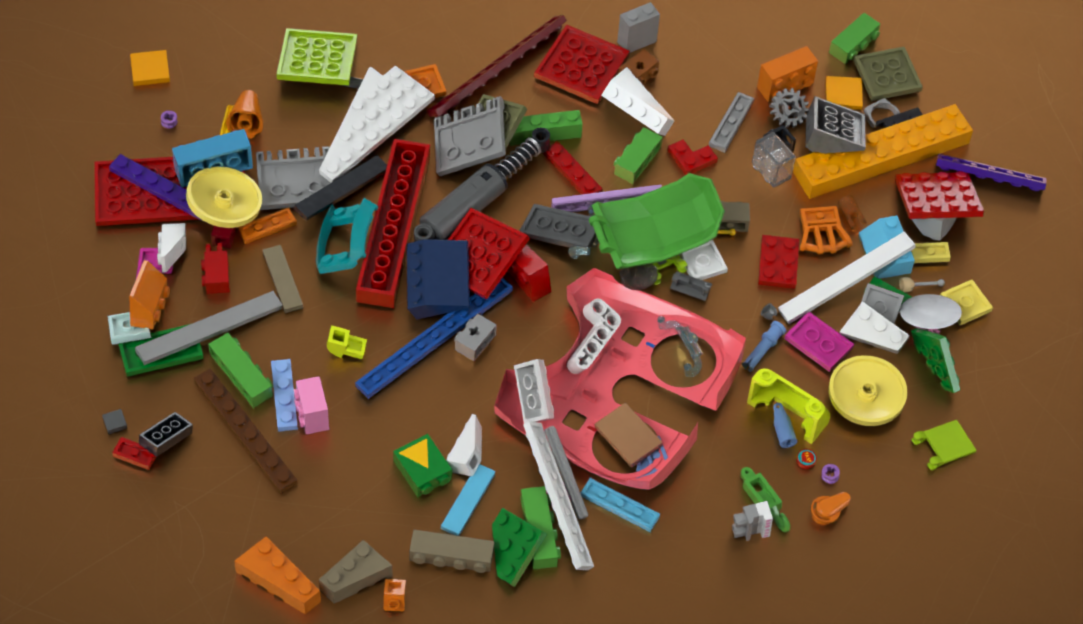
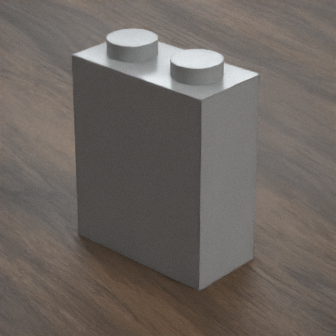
M651 2L620 14L617 43L620 47L629 50L630 53L657 42L660 14Z

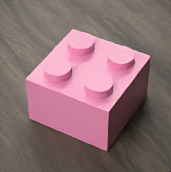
M320 377L296 381L297 389H293L296 411L299 413L300 428L304 427L306 434L329 430L328 408Z

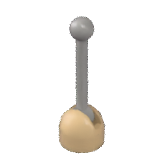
M902 277L899 281L900 290L903 292L912 291L914 286L939 285L942 287L945 285L943 279L932 282H914L911 278Z

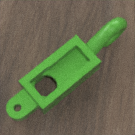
M749 467L742 468L741 478L744 481L743 489L754 504L767 501L778 528L782 532H789L791 529L789 520L784 513L779 512L782 508V500L761 473L755 474ZM759 484L762 490L757 492L753 486Z

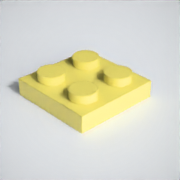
M972 279L940 293L941 296L954 300L960 306L962 314L957 321L959 325L992 312V305Z

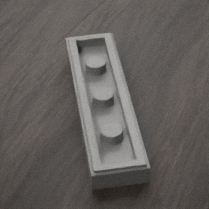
M740 92L737 93L709 141V147L724 153L726 152L753 105L755 98Z

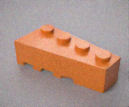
M267 536L234 561L236 573L246 576L254 584H259L267 589V592L279 596L284 602L304 614L321 602L320 590Z

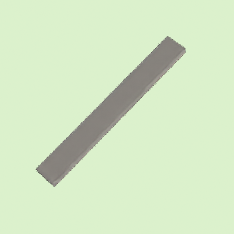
M271 291L136 346L135 351L143 364L146 365L282 309L283 305L274 291Z

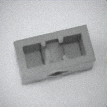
M477 313L473 319L468 320L465 329L457 333L454 339L455 350L475 361L496 336L497 325Z

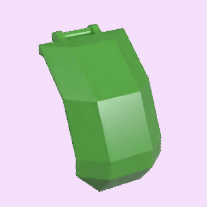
M688 173L678 181L638 197L605 203L597 201L592 205L595 215L591 216L588 220L598 238L601 253H610L616 269L662 262L706 244L717 237L725 210L712 179Z

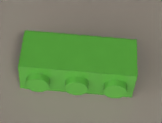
M863 13L831 41L829 53L844 64L854 60V56H857L861 50H865L872 40L874 41L878 38L880 23L866 13Z
M643 127L640 133L637 132L634 135L632 143L626 145L621 157L618 156L614 162V175L634 184L661 149L663 137Z

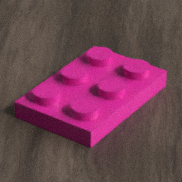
M810 312L784 338L829 372L854 347L852 342Z

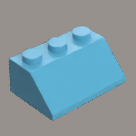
M898 216L878 219L860 231L859 237L865 253L868 254L904 231ZM909 251L876 271L873 275L882 279L910 274L915 261L912 252Z

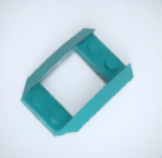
M364 198L360 205L356 204L351 207L335 209L333 204L331 205L322 223L317 242L316 265L320 274L352 269L358 264V259L366 257V237L373 219L372 213L378 210L376 204ZM353 223L350 252L325 255L326 244L332 227Z

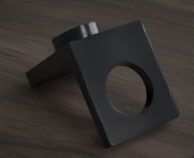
M784 125L771 129L763 135V148L782 140L791 151H794L796 139Z

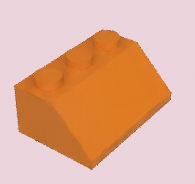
M146 260L142 263L129 296L130 326L154 329L156 322L160 321L161 310L165 308V298L169 297L170 287L167 286V278Z

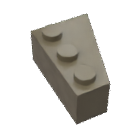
M362 540L319 579L320 592L335 604L358 593L359 590L367 586H374L376 582L384 578L389 579L393 577L392 564Z

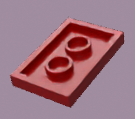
M762 235L758 285L796 289L799 239Z

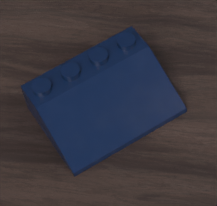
M420 240L407 243L408 310L416 320L470 308L467 241Z

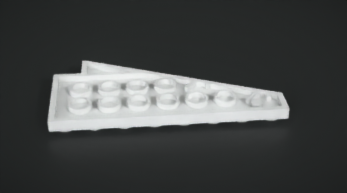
M394 66L384 75L370 67L319 169V174L330 183L342 177L434 101L435 95L397 66Z

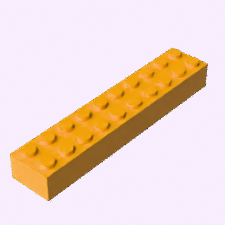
M953 104L866 134V148L864 151L814 152L796 158L793 173L808 198L812 199L970 143L973 129L957 105Z

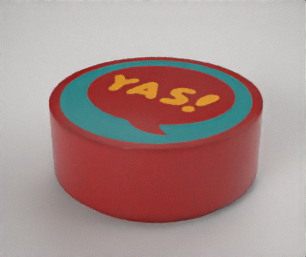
M810 449L799 451L796 458L797 465L806 470L813 468L817 460L816 454Z

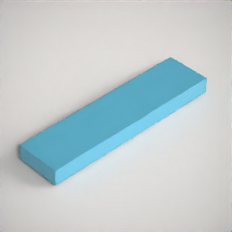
M479 464L474 475L469 477L441 524L442 530L455 536H460L493 480L496 471Z
M589 478L580 492L583 498L648 532H651L660 518V513L592 478Z

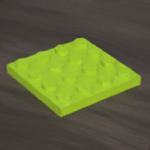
M286 28L276 74L277 80L349 85L357 45V34Z

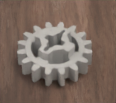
M786 88L783 89L782 93L778 91L776 96L771 99L773 103L769 106L773 108L770 114H775L773 120L778 119L779 125L785 123L786 128L790 124L793 128L797 123L799 125L802 124L803 120L807 118L805 113L809 111L806 108L809 102H804L806 96H799L800 91L794 93L793 88L789 92Z

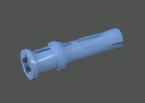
M778 321L771 323L770 329L762 334L760 343L742 363L745 369L749 366L748 371L751 372L769 348L776 346L779 337L787 332L784 325Z

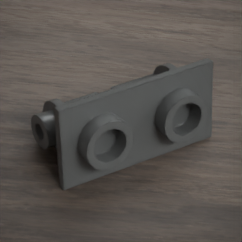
M676 272L673 275L670 289L706 301L712 284Z

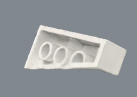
M628 67L609 82L601 95L660 135L665 136L675 121L632 74Z

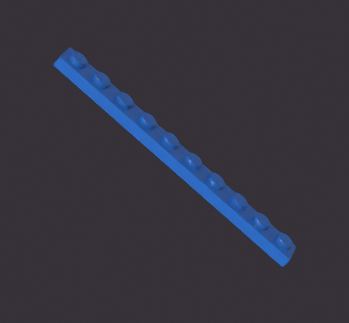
M502 277L487 299L474 294L470 297V308L448 313L356 381L355 387L369 399L463 329L468 320L473 319L477 313L483 314L513 291V287Z

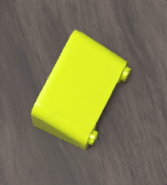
M760 369L753 376L747 403L754 408L759 403H765V405L769 406L773 400L781 403L785 408L804 419L801 424V428L805 429L804 440L812 444L829 423L830 413L825 405L772 370Z

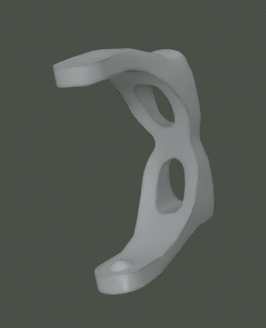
M886 98L864 109L867 122L872 128L876 127V123L871 117V112L875 108L889 109L894 115L900 113L898 108L887 101Z

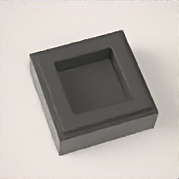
M121 409L102 415L108 434L127 429Z

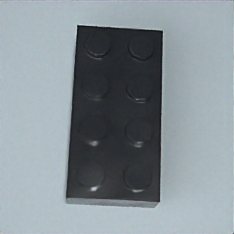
M174 412L139 435V444L157 457L192 434L193 424Z

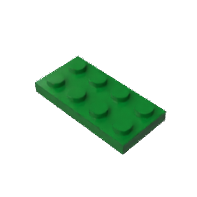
M188 325L150 333L151 338L118 344L127 377L204 359L201 345L197 343L144 365L135 351L136 346Z

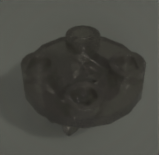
M653 264L624 268L619 273L621 283L631 290L646 289L652 286L658 277L657 268Z

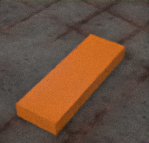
M288 207L254 220L244 226L237 227V230L246 245L297 225V221Z

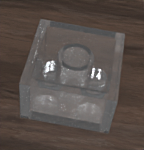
M773 131L756 140L752 165L763 175L764 180L774 188L791 179L796 156Z

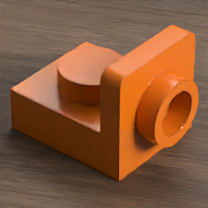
M385 579V611H404L406 580Z

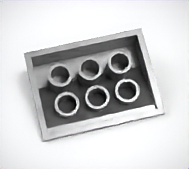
M814 96L809 111L806 114L805 147L812 152L820 153L864 151L866 148L865 114Z

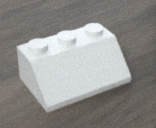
M535 359L514 365L524 424L528 421L540 422L554 419V408L551 402L544 360Z

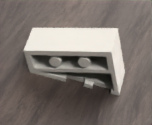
M863 301L839 332L844 337L896 354L899 353L910 336Z

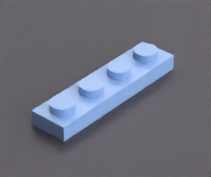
M291 360L271 361L278 432L298 430Z

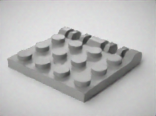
M501 96L493 98V101L487 100L486 111H484L482 103H478L476 107L472 105L463 108L461 113L458 110L454 111L453 122L449 114H445L444 117L434 118L436 173L439 176L506 155L503 119L504 101Z
M330 146L322 147L323 156H320L319 147H315L314 154L316 157H309L308 148H303L304 158H300L299 149H286L287 159H283L282 150H278L277 156L279 160H272L271 151H266V161H264L263 151L256 152L258 185L262 194L260 209L294 208L295 204L329 185L330 182L319 174V169Z

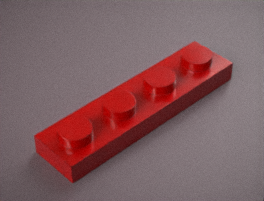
M558 141L551 144L548 151L543 153L581 195L603 191V188Z

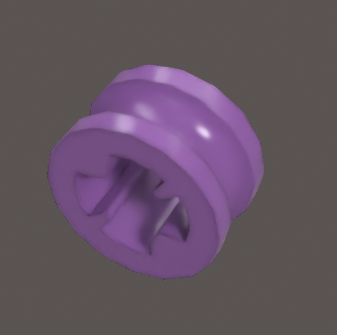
M165 111L161 114V124L163 127L170 129L177 125V114L175 112Z
M827 464L822 469L821 477L826 483H836L839 479L840 470L834 464ZM827 471H831V473L833 471L834 476H827Z

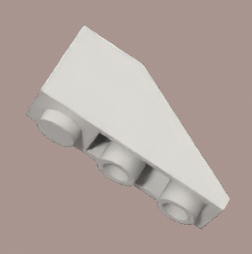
M185 223L162 224V232H158L157 259L158 265H162V272H167L186 250Z
M474 414L471 415L469 421L465 424V428L457 438L453 449L446 459L453 473L468 476L474 475L481 462L482 426Z

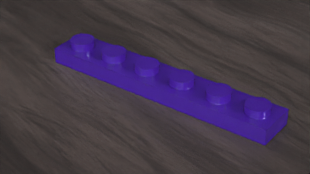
M122 154L109 166L111 172L202 220L188 206L186 189Z
M938 154L936 166L943 170L954 169L957 172L963 171L975 174L976 177L982 179L986 177L993 178L994 181L999 183L1004 181L1010 182L1016 187L1027 186L1034 191L1045 190L1046 178L943 154Z

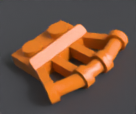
M837 206L800 209L804 234L799 251L804 252V250L818 255L823 254V252L834 254L845 247L850 248L853 246L851 238L841 226ZM833 230H836L843 241L835 243ZM820 231H826L829 245H823ZM809 232L814 233L816 245L806 243Z

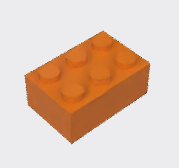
M805 46L761 64L757 88L767 102H770L778 91L782 93L785 88L788 92L791 88L796 92L801 88L809 87L814 83L818 60L810 49Z

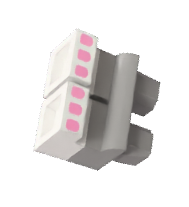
M767 501L744 506L743 513L733 515L734 524H732V530L735 538L745 536L746 541H748L752 534L761 533L762 538L770 536L773 517Z

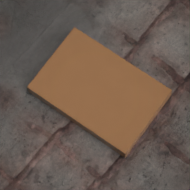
M626 402L594 424L598 432L631 468L663 446L662 441Z

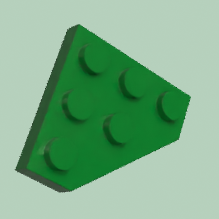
M919 328L911 330L916 350L919 354L923 353L928 359L926 364L934 375L937 374L942 380L940 384L943 389L952 393L960 391V379L955 372V361L951 356L949 350L950 343L946 336Z
M502 508L492 524L496 572L498 577L515 587L547 534Z

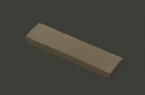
M281 245L263 249V255L284 312L288 313L302 309L303 303Z

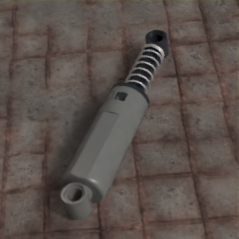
M542 127L534 129L532 137L527 138L525 142L521 143L520 147H516L515 151H511L510 155L500 160V164L497 163L493 166L487 163L420 217V224L414 229V242L420 240H447L470 208L481 212L507 190V177L511 178L512 173L516 174L517 169L521 170L522 165H527V161H532L533 156L537 157V155L548 151L550 147V132Z

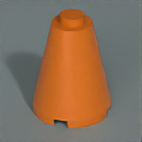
M245 90L240 94L226 121L229 131L245 129L248 139L254 138L256 134H260L263 130V118L258 95L252 90Z

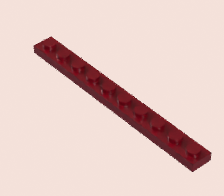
M553 16L428 109V115L430 117H439L447 114L448 109L458 106L460 100L470 97L476 88L479 89L485 86L487 80L497 77L499 71L509 68L512 65L511 62L522 58L527 50L529 51L537 47L539 41L549 38L551 32L561 29L562 24L567 21L565 16Z

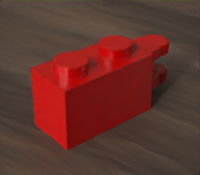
M218 243L217 251H211L210 244H206L204 259L201 260V270L205 271V275H202V287H206L207 294L230 293L227 250L223 251L222 243Z

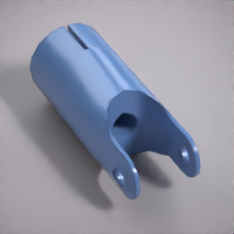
M775 403L773 406L774 427L780 446L782 448L793 447L796 445L797 439L790 417L784 411L781 403Z

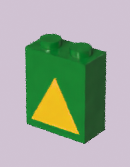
M428 434L393 451L394 463L417 497L429 494L434 488L440 485L444 486L452 480V468Z

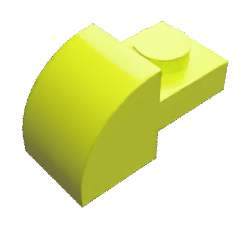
M331 325L327 341L329 352L340 358L344 354L362 359L367 339L349 335L350 330Z

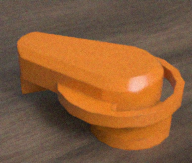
M842 492L833 496L817 497L811 505L813 520L821 525L836 521L840 516L841 510L849 506L850 495L847 492Z

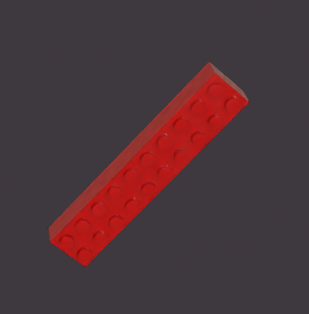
M399 139L393 140L377 204L378 210L375 211L365 251L366 257L363 259L356 287V302L389 308H394L407 256V243H410L430 161V144Z

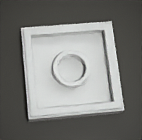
M713 240L679 254L680 258L686 261L687 267L685 268L691 277L704 280L727 273L728 271Z

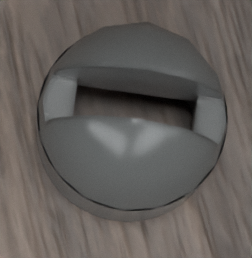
M769 303L762 309L760 314L767 320H773V316H777L778 312Z

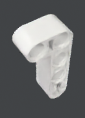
M594 299L583 308V315L594 326L567 362V368L573 374L581 373L592 364L621 323L619 314L601 299Z

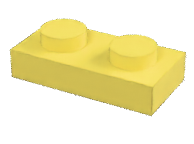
M948 242L915 243V248L911 250L915 260L914 263L950 262L951 256Z

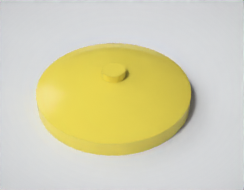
M211 167L203 169L192 176L187 186L186 200L192 212L203 221L218 227L235 228L244 226L257 217L262 204V194L255 181L243 172L228 167Z
M855 356L843 361L835 368L829 382V397L834 408L844 418L859 425L878 426L892 421L901 413L907 399V385L900 371L888 361L874 356Z

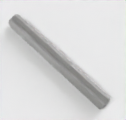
M550 426L545 429V434L576 516L580 520L588 517L587 509L557 430L554 426Z

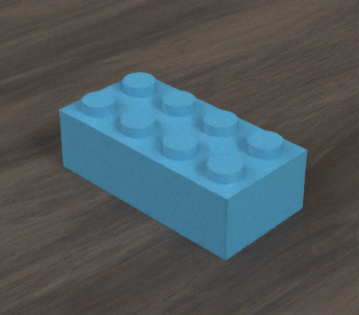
M245 129L235 130L231 133L217 135L172 148L174 168L182 188L188 186L193 175L206 168L228 167L240 172L253 168L251 145Z

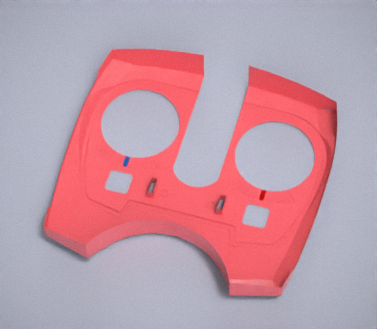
M593 268L567 286V301L578 319L580 330L576 342L569 352L555 363L545 366L551 402L554 408V419L540 421L539 423H542L544 431L550 426L556 428L568 461L607 480L629 487L650 490L661 484L689 452L697 440L698 423L691 434L687 436L635 412L643 422L654 429L657 436H660L668 458L664 460L659 448L660 457L655 458L653 463L643 470L628 474L612 472L604 468L596 460L592 450V441L597 431L594 424L621 406L614 401L612 396L614 384L626 375L635 374L701 406L703 405L716 411L739 370L746 338L731 328L730 330H725L684 308L620 284L612 275ZM594 299H601L619 314L621 323L592 364L581 373L573 374L568 370L567 362L594 326L583 315V308ZM628 327H633L645 333L644 338L637 347L621 339ZM672 335H695L707 341L714 349L717 359L715 370L706 381L696 386L682 388L668 385L661 381L652 369L651 354L655 346L666 337ZM506 369L494 405L495 414L526 435L515 370ZM570 410H575L587 417L578 431L562 423ZM656 468L657 471L653 474L643 476Z

